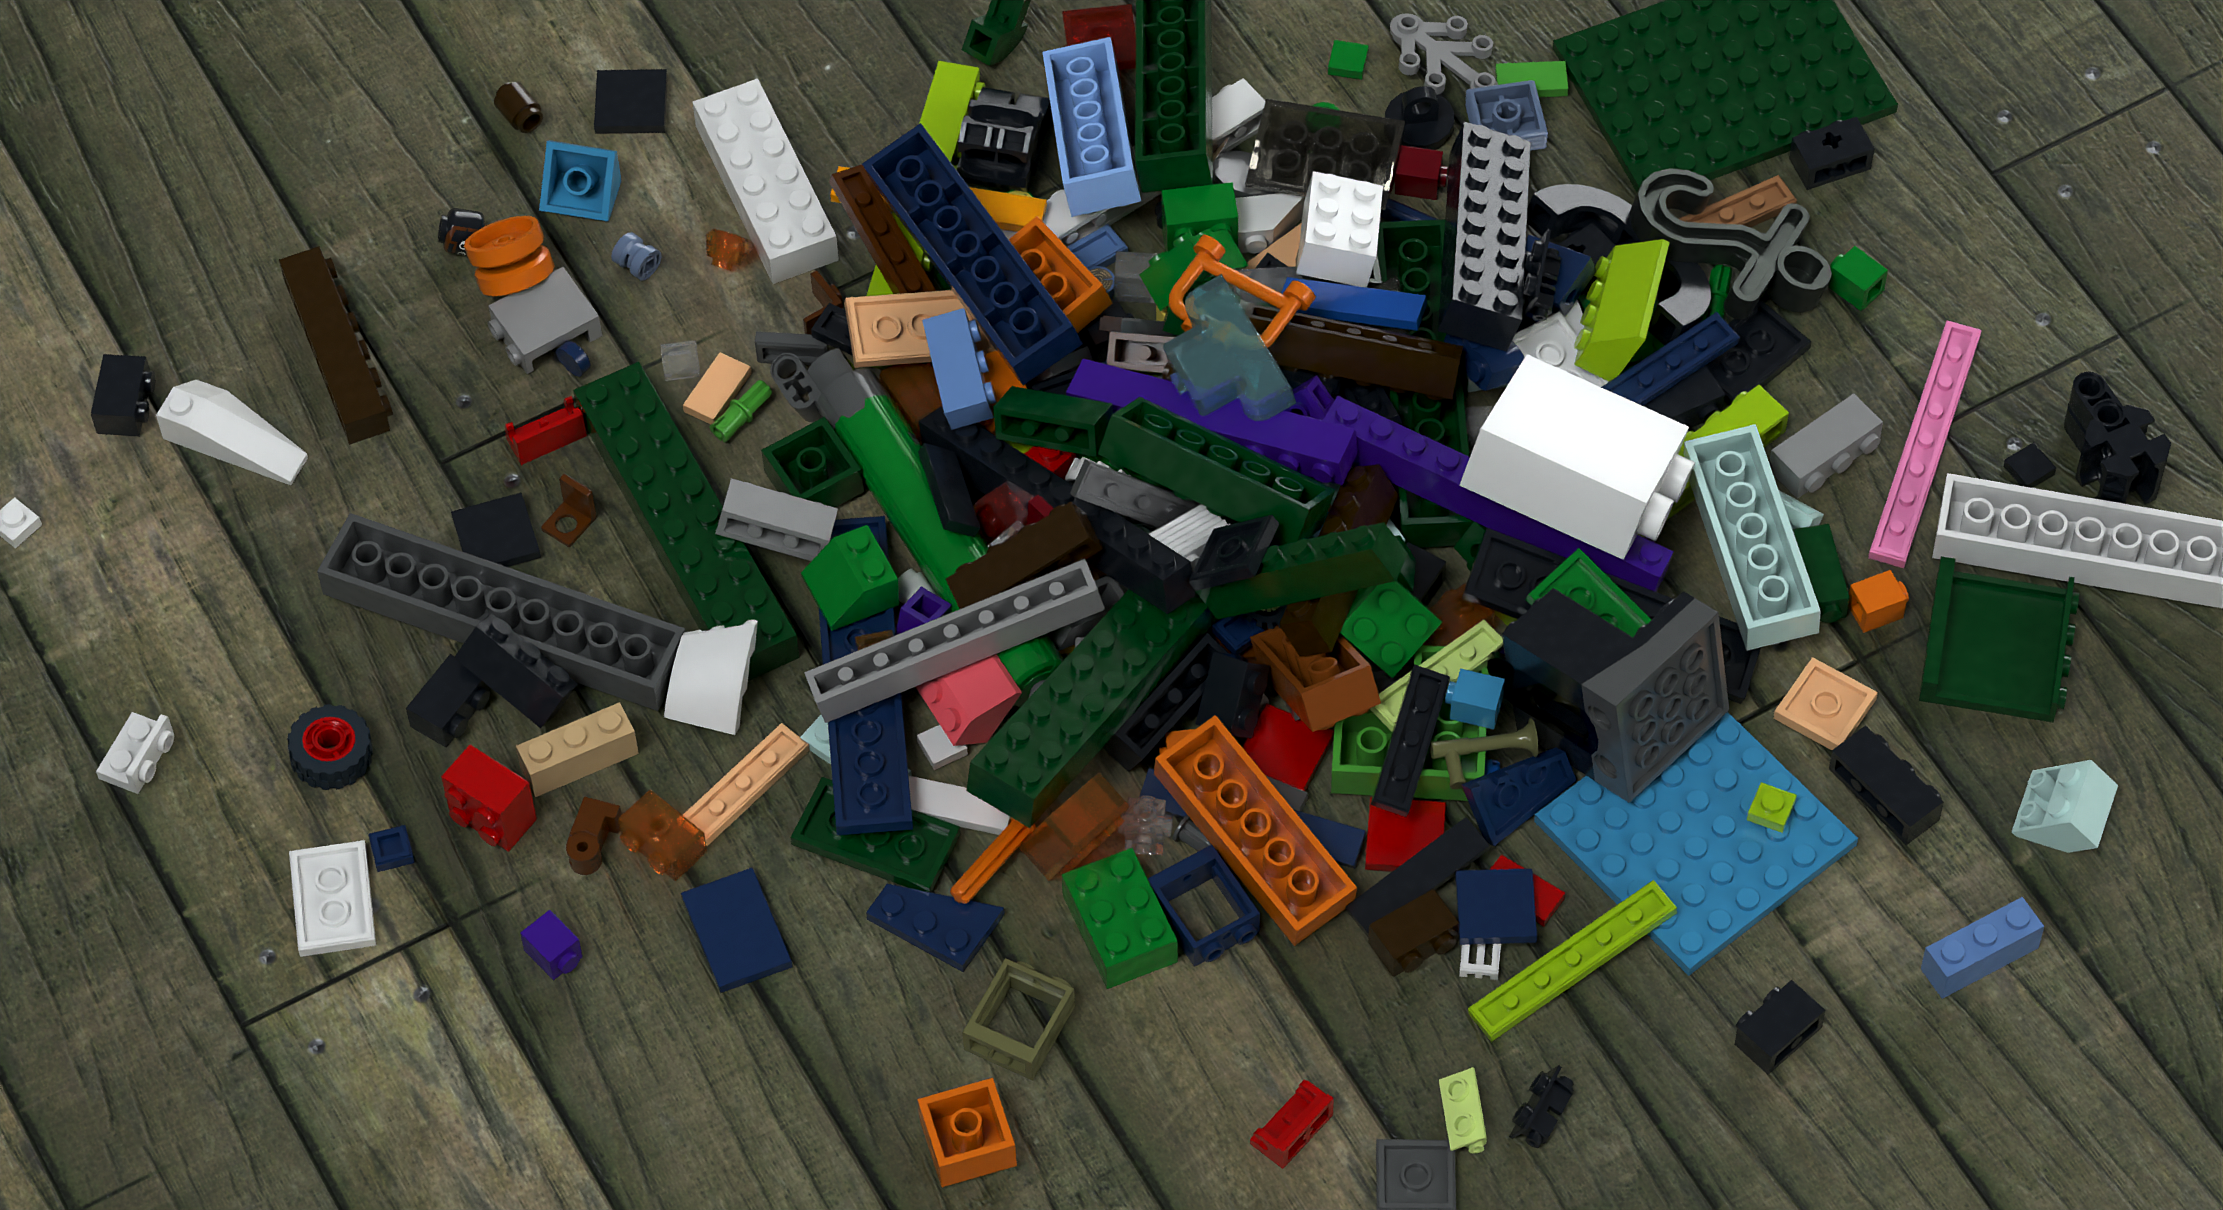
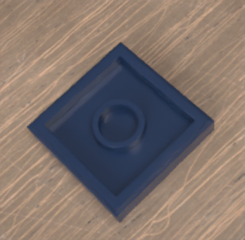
M1532 869L1456 871L1459 945L1537 942Z

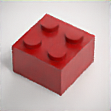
M471 744L441 776L450 817L462 827L470 826L476 830L479 836L491 846L499 845L509 852L537 820L529 782Z

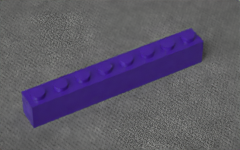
M1082 359L1066 391L1067 396L1112 403L1113 414L1137 398L1142 397L1305 476L1313 477L1323 483L1332 482L1343 485L1359 451L1356 431L1353 428L1087 359Z

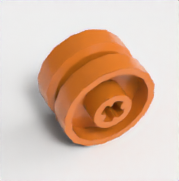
M516 216L499 220L484 226L465 240L464 248L469 262L477 267L474 276L480 291L484 295L502 296L516 293L538 284L553 272L555 265L549 249L541 245L544 240V234L539 221L535 217Z

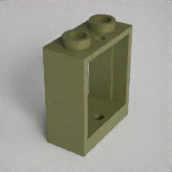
M1005 958L962 1032L964 1050L1033 1081L1075 1007L1074 988L1059 977L1050 978L1038 973L1031 965L1025 962L1018 961L1016 963ZM1010 988L1056 1007L1034 1048L988 1028Z

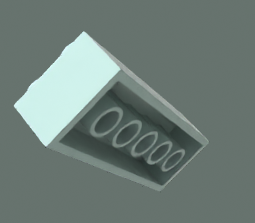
M1756 424L1684 441V457L1695 462L1689 482L1746 650L1819 633L1821 611Z

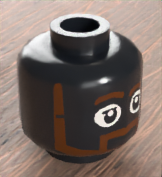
M459 208L450 209L447 215H441L438 242L443 243V248L448 253L467 256L464 248L465 240L474 232L487 226L485 225L484 215L478 211Z

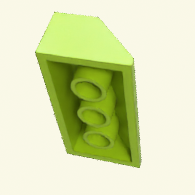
M1660 239L1617 245L1612 249L1607 258L1604 256L1600 257L1595 266L1596 272L1594 276L1597 278L1591 285L1586 297L1590 304L1586 307L1580 320V324L1584 325V328L1580 331L1574 343V348L1578 350L1574 365L1609 382L1619 376L1646 340L1670 242Z

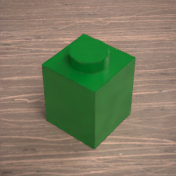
M1856 246L1845 255L1839 254L1830 265L1832 275L1828 287L1859 311L1864 310L1885 290L1888 270Z

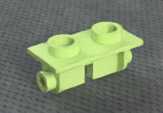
M1472 1067L1439 1079L1450 1150L1453 1151L1467 1147L1470 1153L1484 1151L1487 1136L1475 1068Z

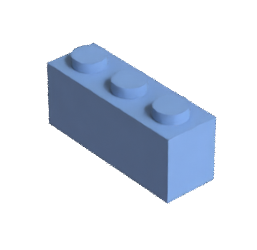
M962 308L922 320L944 414L951 430L994 418L991 404L997 403L991 381L985 383L983 373L989 372V367L984 351L978 352L976 342L982 339L976 319L970 321L965 309Z
M2021 897L1927 946L1921 970L1943 999L2038 949L2044 925L2025 899Z

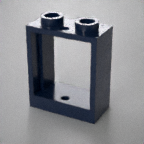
M1213 845L1148 878L1178 944L1194 967L1204 961L1212 962L1218 959L1228 948L1236 944H1246L1260 932L1259 911ZM1213 879L1239 919L1196 942L1169 901Z

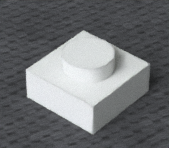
M15 497L0 510V536L14 548H17L42 526L40 517Z

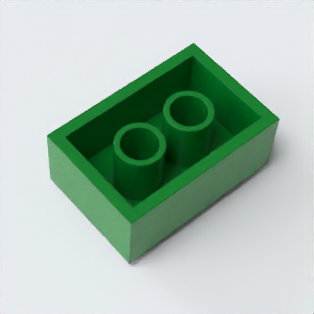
M1133 848L1062 874L1063 898L1107 989L1178 962V941Z

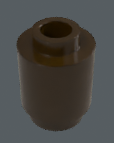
M520 82L506 83L497 90L494 105L515 130L529 133L541 124L543 120L541 106Z

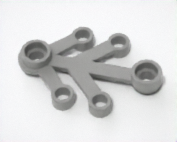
M1400 14L1392 19L1390 33L1394 41L1401 45L1398 65L1400 72L1405 75H1414L1419 71L1420 57L1415 53V44H1417L1426 51L1427 74L1424 86L1433 88L1436 95L1444 91L1446 77L1441 73V64L1468 83L1470 89L1498 85L1493 75L1486 72L1478 74L1455 56H1475L1479 59L1488 58L1492 54L1493 41L1490 37L1478 35L1472 42L1435 41L1430 37L1448 36L1456 40L1464 38L1468 25L1465 18L1452 16L1447 20V23L1423 22L1416 15Z

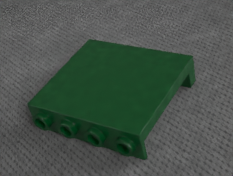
M1941 556L1936 578L1919 701L2053 723L2056 710H2064L2067 687L2061 686V678H2068L2071 664V656L2065 655L2066 645L2072 646L2076 624L2069 623L2070 614L2076 615L2080 593L2073 592L2075 577H2069L2067 587L2064 589L1954 571L1956 559Z

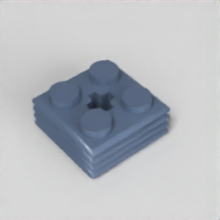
M1528 80L1466 90L1465 106L1471 124L1483 125L1491 130L1507 135H1516L1530 141V151L1547 147L1548 132L1535 81Z

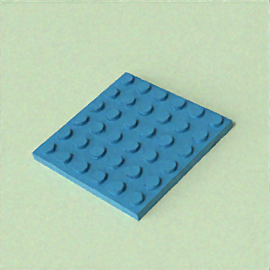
M1728 712L1630 803L1593 779L1585 776L1537 812L1534 818V822L1617 905L1652 880L1658 884L1677 907V914L1647 935L1688 976L1856 847L1858 837ZM1761 782L1797 795L1795 805L1783 833L1747 821L1748 811Z

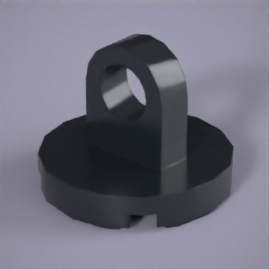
M1427 86L1415 87L1400 93L1390 101L1385 111V131L1394 144L1397 142L1403 146L1436 150L1445 144V140L1449 136L1451 137L1454 131V111L1445 98L1440 94L1436 95L1433 88Z

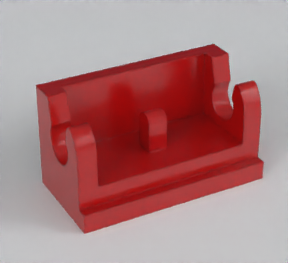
M572 396L564 399L565 408L515 430L512 422L504 425L506 440L521 465L587 436L583 414L579 407H574Z
M1304 1079L1299 1084L1295 1094L1262 1129L1258 1128L1253 1133L1250 1144L1284 1169L1333 1116L1334 1098Z

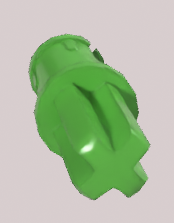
M758 380L739 400H731L730 407L709 427L715 437L726 443L746 422L750 423L753 420L752 414L772 394L771 388L764 381Z

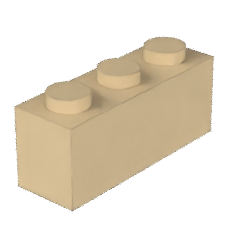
M620 702L516 745L520 768L529 782L535 797L639 754L635 731Z

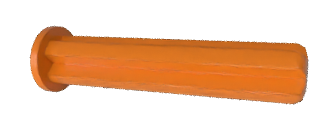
M1011 817V823L953 885L950 894L954 897V900L959 904L969 903L1026 838L1035 836L1037 833L1035 824L1029 828Z

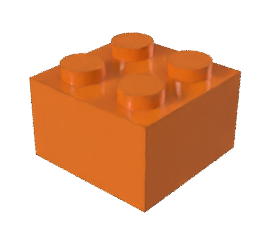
M993 1078L917 1099L920 1123L941 1187L1017 1166L1015 1143Z

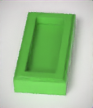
M1565 61L1500 63L1495 65L1498 85L1533 80L1535 81L1539 97L1568 96Z

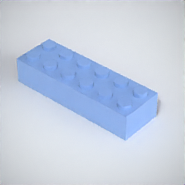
M1111 37L1042 52L1062 181L1071 217L1141 202L1120 73Z

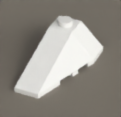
M193 380L173 387L156 414L163 439L288 485L293 484L308 459L306 452L229 391L199 380Z

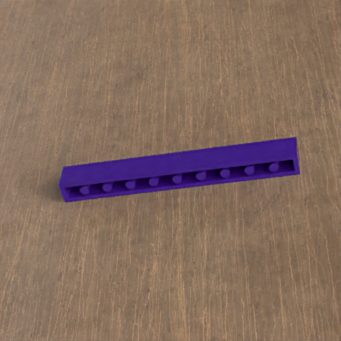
M1336 397L1323 419L1326 422L1355 429L1359 451L1352 465L1357 467L1380 464L1390 482L1489 529L1568 558L1580 548L1603 572L1657 592L1664 579L1674 552L1637 535L1623 560L1459 486L1468 464L1469 456L1342 397Z

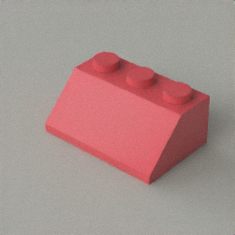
M997 654L916 686V689L953 746L987 743L1022 694V691Z

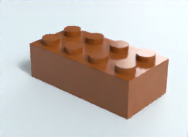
M1279 626L1250 637L1257 661L1270 665L1268 683L1312 732L1329 729L1338 721L1350 716L1365 714L1370 708L1381 704L1370 664L1341 633H1339L1332 652L1307 656L1298 655Z

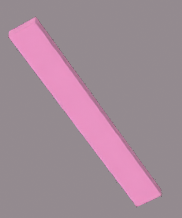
M1946 321L1869 552V559L1901 568L1905 567L1982 330Z

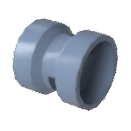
M628 232L616 243L611 257L613 262L622 268L628 267L633 276L643 281L656 271L661 262L662 255L652 245H644L643 239L635 233Z

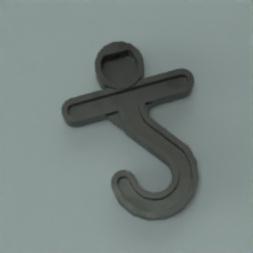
M1669 168L1653 172L1642 182L1629 213L1632 229L1641 242L1660 239L1670 242L1666 258L1675 262L1727 264L1741 271L1723 304L1725 312L1730 317L1740 320L1746 319L1750 316L1766 290L1772 301L1781 308L1791 312H1807L1818 305L1824 290L1830 282L1832 273L1830 265L1818 252L1805 246H1795L1810 218L1808 211L1804 207L1794 203L1784 206L1767 233H1760L1745 225L1684 222L1674 217L1668 209H1678L1691 215L1701 214L1714 190L1713 184L1709 179L1689 170Z

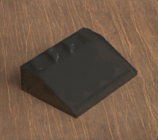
M1266 99L1245 187L1306 197L1313 171L1333 174L1338 177L1366 181L1383 186L1381 210H1385L1395 183L1401 145L1404 146L1405 121Z

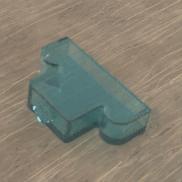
M1222 274L1191 291L1185 299V309L1192 329L1166 342L1163 346L1168 362L1174 371L1170 378L1178 393L1181 395L1186 392L1201 416L1208 415L1234 399L1239 398L1244 414L1254 421L1269 419L1296 404L1291 386Z

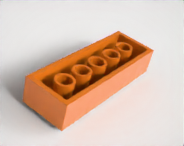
M1216 715L1155 758V776L1294 946L1344 911L1346 906L1355 900L1357 886Z

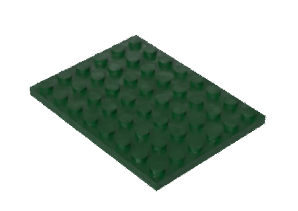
M1665 0L1553 40V51L1559 61L1566 62L1567 75L1636 192H1638L1642 182L1653 172L1669 168L1682 169L1713 180L1789 152L1792 137L1797 136L1801 132L1817 130L1829 126L1837 120H1847L1853 117H1857L1861 125L1894 114L1898 108L1897 101L1834 0Z

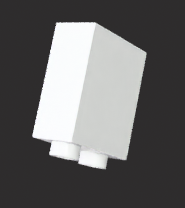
M1527 354L1481 427L1459 486L1624 560L1638 534L1653 541L1657 540L1673 503L1678 502L1686 487L1695 462L1678 454L1689 427Z

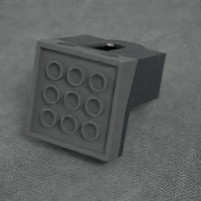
M1552 588L1542 598L1535 600L1530 609L1517 621L1511 622L1502 633L1503 642L1487 658L1489 675L1505 679L1503 697L1513 704L1517 731L1524 728L1528 724L1529 718H1532L1537 731L1538 745L1546 750L1557 747L1565 751L1572 767L1628 803L1729 711L1719 613L1684 591L1677 598L1664 605L1654 619L1647 625L1641 626L1635 636L1631 637Z

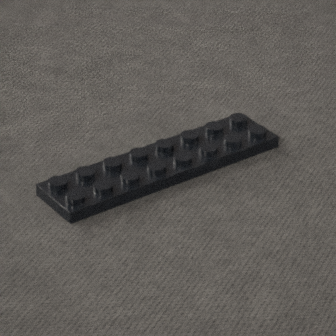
M1486 528L1462 598L1519 619L1531 607L1525 600L1528 594L1567 558ZM1605 573L1651 620L1655 618L1664 605L1674 600L1668 596ZM1719 616L1728 700L1741 704L1745 700L1761 647L1747 651L1738 624Z

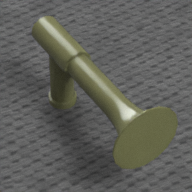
M1529 718L1528 724L1524 728L1512 733L1430 742L1432 759L1445 758L1451 789H1461V784L1466 783L1460 755L1504 748L1527 749L1534 757L1538 755V737L1532 718Z

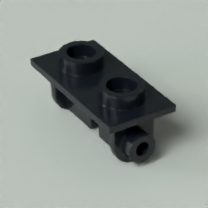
M1560 1065L1547 1073L1541 1071L1533 1080L1529 1091L1533 1093L1528 1103H1523L1513 1116L1512 1122L1516 1125L1509 1136L1511 1139L1522 1133L1527 1136L1525 1140L1527 1144L1534 1148H1539L1541 1144L1547 1142L1558 1121L1547 1113V1110H1551L1558 1116L1561 1115L1574 1093L1572 1088L1574 1083L1571 1079L1565 1076L1557 1077L1562 1068Z

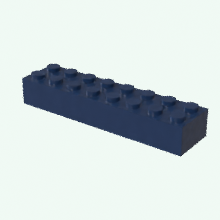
M921 123L862 163L879 193L974 320L976 319L980 329L1022 385H1025L1082 345L1072 323Z

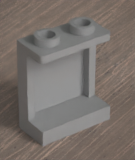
M564 267L555 270L538 284L512 293L489 305L491 320L488 322V327L497 341L501 339L504 341L509 359L515 366L520 364L526 374L534 371L533 359L582 333L589 342L602 336L599 315Z

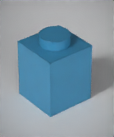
M1460 668L1457 682L1450 681L1445 698V703L1451 704L1450 719L1494 729L1503 701L1505 679Z

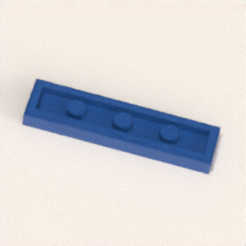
M1287 277L1281 292L1283 294L1293 280L1305 284L1314 292L1316 298L1306 311L1298 309L1297 313L1416 331L1419 329L1427 307L1426 295Z

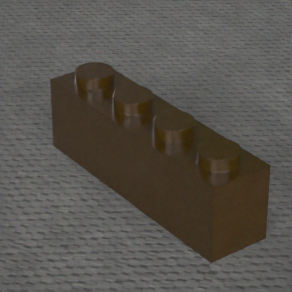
M1069 502L1053 508L1048 516L1037 523L1024 526L1016 536L1006 542L993 545L987 550L985 555L977 560L961 565L954 574L946 578V581L959 609H962L1083 559L1086 560L1103 548L1086 513L1073 502Z

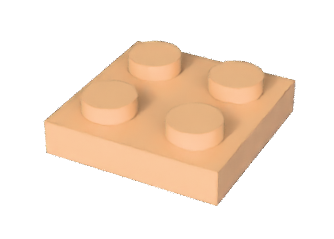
M1812 657L1776 708L1773 719L1833 750L1852 736L1875 703L1878 692Z

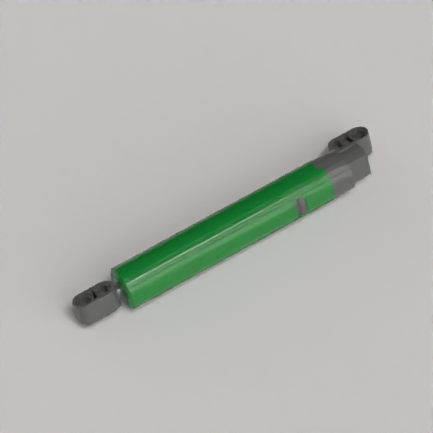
M839 348L821 355L809 368L795 354L783 353L778 355L771 364L770 373L789 404L805 421L815 422L825 416L861 468L862 478L866 482L869 491L938 597L952 604L950 613L960 610L946 578L954 574L961 565L973 562L985 555L990 546L980 531H978L975 537L943 529L918 454L922 446L877 375L869 369L856 370ZM796 371L792 377L788 378L792 372ZM806 392L810 398L808 401L802 396ZM1047 633L997 653L1022 691V694L1013 706L1021 707L1064 660Z

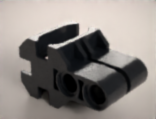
M982 87L978 99H971L968 107V116H964L958 139V152H961V158L957 165V172L963 180L968 183L1028 192L1031 186V175L1035 176L1041 144L1051 119L1050 98L1020 93L1014 105V92Z
M2094 372L2080 373L2074 379L2064 420V428L2081 453L2075 478L2081 487L2098 480L2100 488L2098 496L2094 497V499L2126 504L2128 494L2136 491L2144 504L2150 503L2157 498L2171 442L2165 434L2148 440L2146 437L2148 425L2155 422L2149 410L2132 405L2122 406L2106 381Z

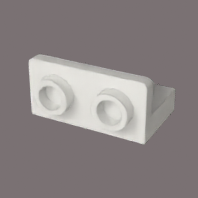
M132 712L96 771L98 779L139 794L143 785L152 780L156 771V764L161 755L167 753L173 744L174 732L169 717L161 714L158 720L155 721Z

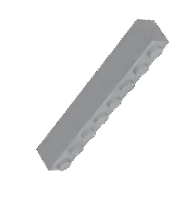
M1083 559L804 673L825 723L1101 612L1105 608L1087 562Z

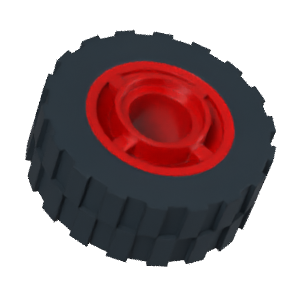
M327 704L323 707L317 708L316 706L311 708L309 712L299 716V719L291 726V733H288L287 740L291 767L298 774V778L302 782H307L311 787H320L322 790L336 788L337 790L348 784L352 785L359 777L362 778L367 767H370L372 762L371 755H373L369 727L367 728L363 717L360 718L356 711L346 709L345 706H331V704ZM327 746H336L330 749L325 748Z

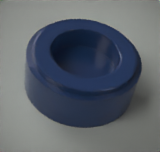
M566 341L556 350L557 357L562 365L573 375L581 377L590 369L591 363L587 354L576 343Z

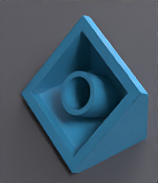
M548 140L546 143L539 211L609 221L622 181L617 151Z

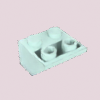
M2092 760L2032 770L2012 833L2016 837L2067 853L2098 848L2118 785Z

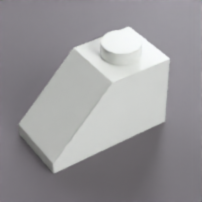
M1303 191L1235 198L1238 212V248L1240 252L1260 253L1291 231L1303 216Z

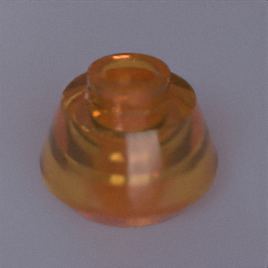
M714 228L706 233V255L713 258L711 265L731 271L733 265L740 266L753 249L751 241L742 236Z

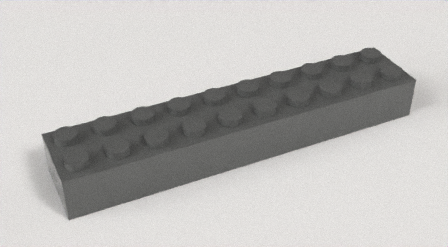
M352 513L348 515L317 570L323 595L464 643L474 628L492 613L497 618L507 622L511 629L526 642L535 645L541 654L554 665L566 670L570 678L576 683L659 711L667 695L680 639L683 633L686 632L685 628Z

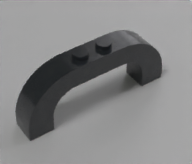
M1577 184L1550 186L1533 193L1527 208V224L1541 236L1544 235L1547 229L1551 230L1549 240L1565 233H1572L1577 229L1582 230L1593 222L1616 246L1641 242L1631 225L1629 213L1632 205L1620 197L1598 188ZM1668 258L1665 259L1658 289L1667 299L1658 303L1648 331L1664 346L1702 322L1710 304V284L1698 263L1675 262Z

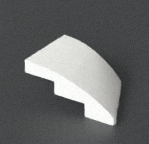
M748 620L739 626L725 628L722 625L712 627L708 631L696 630L683 633L671 672L664 718L732 735L736 734L740 728L742 696L748 686L750 657L755 651L758 621Z

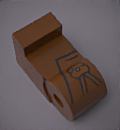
M588 797L583 798L566 844L570 867L574 872L580 875H589L600 868L602 864L601 850L608 832L619 834L623 824L620 805Z

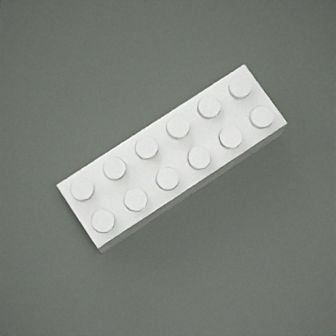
M755 79L693 101L696 128L772 284L839 261L836 234L759 80Z

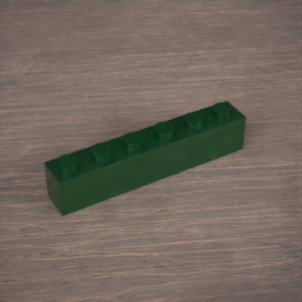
M1385 522L1369 526L1363 525L1356 529L1338 533L1331 532L1324 536L1301 539L1297 542L1280 546H1270L1255 577L1195 591L1217 619L1394 582L1399 576L1408 553Z

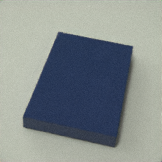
M753 868L681 893L683 904L720 993L792 968V961Z

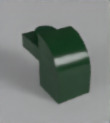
M991 0L987 14L972 19L961 50L988 66L1003 61L1020 43L1027 30L1028 24L1023 21L1031 0Z

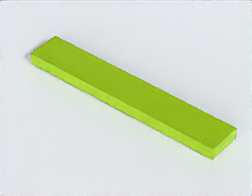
M1652 880L1470 1006L1468 1014L1491 1042L1677 914V907L1658 884Z

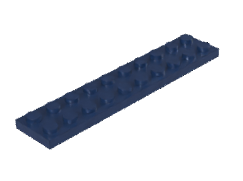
M885 516L835 520L830 541L833 537L868 525L889 562ZM893 608L831 631L819 609L823 665L896 635ZM898 693L828 722L837 835L913 829L901 693Z

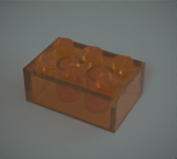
M1099 772L1048 816L1019 848L1046 879L1050 881L1058 873L1062 876L1063 873L1075 869L1089 853H1093L1125 822L1121 815L1130 806Z

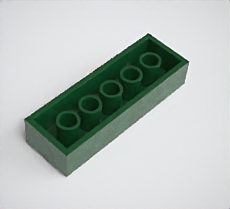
M1142 397L1137 398L1111 415L1098 452L1099 455L1109 459L1108 461L1111 465L1120 469H1130L1140 474L1141 478L1150 484H1161L1173 490V493L1181 499L1194 500L1205 505L1206 509L1214 515L1227 516L1238 522L1273 515L1278 521L1279 526L1272 541L1278 546L1297 542L1301 539H1308L1322 528L1335 493L1334 489Z

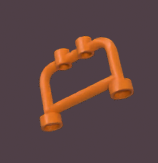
M1202 235L1193 247L1197 255L1175 283L1169 294V306L1173 314L1184 321L1181 327L1191 337L1199 338L1203 332L1214 336L1211 340L1214 346L1218 347L1222 344L1226 348L1225 354H1229L1233 347L1250 353L1260 352L1270 347L1298 309L1306 311L1316 296L1308 286L1296 280H1293L1282 294L1219 262L1226 252L1222 244L1211 236ZM1203 270L1280 309L1260 336L1256 338L1246 337L1229 323L1221 324L1211 319L1202 309L1197 307L1192 309L1184 304L1183 298Z

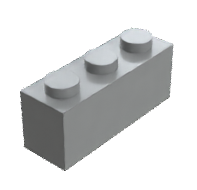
M1852 394L1773 448L1769 461L1772 473L1797 499L1808 491L1812 493L1818 490L1825 482V479L1832 474L1844 472L1854 459L1863 453L1867 455L1878 447L1881 441L1883 421L1855 394Z
M731 478L715 534L812 561L830 542L838 508Z

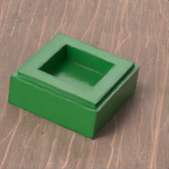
M1334 40L1328 65V75L1362 80L1369 45Z

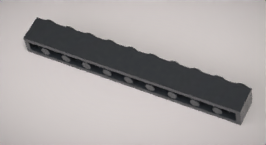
M943 406L918 421L922 446L926 443L955 451L965 482L1027 522L1028 501L1037 495L1042 496L1053 508L1073 502L1086 513L1103 548L1086 559V561L1158 609L1169 614L1195 596V589L1189 583L1192 575L1191 561L1112 510L1074 497L1070 494L1073 485L1005 441L996 439V435L982 426L974 423L951 430L944 414Z

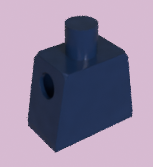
M1528 235L1525 253L1527 251L1531 252L1534 241L1540 240V238ZM1549 242L1548 248L1558 250L1559 257L1562 259L1557 277L1558 282L1556 285H1551L1556 288V293L1553 295L1552 313L1555 314L1560 311L1565 316L1595 275L1596 268L1591 256ZM1524 273V284H1525V279H1526V274H1527V273ZM1527 312L1522 321L1529 325L1539 322V320L1533 318V313Z

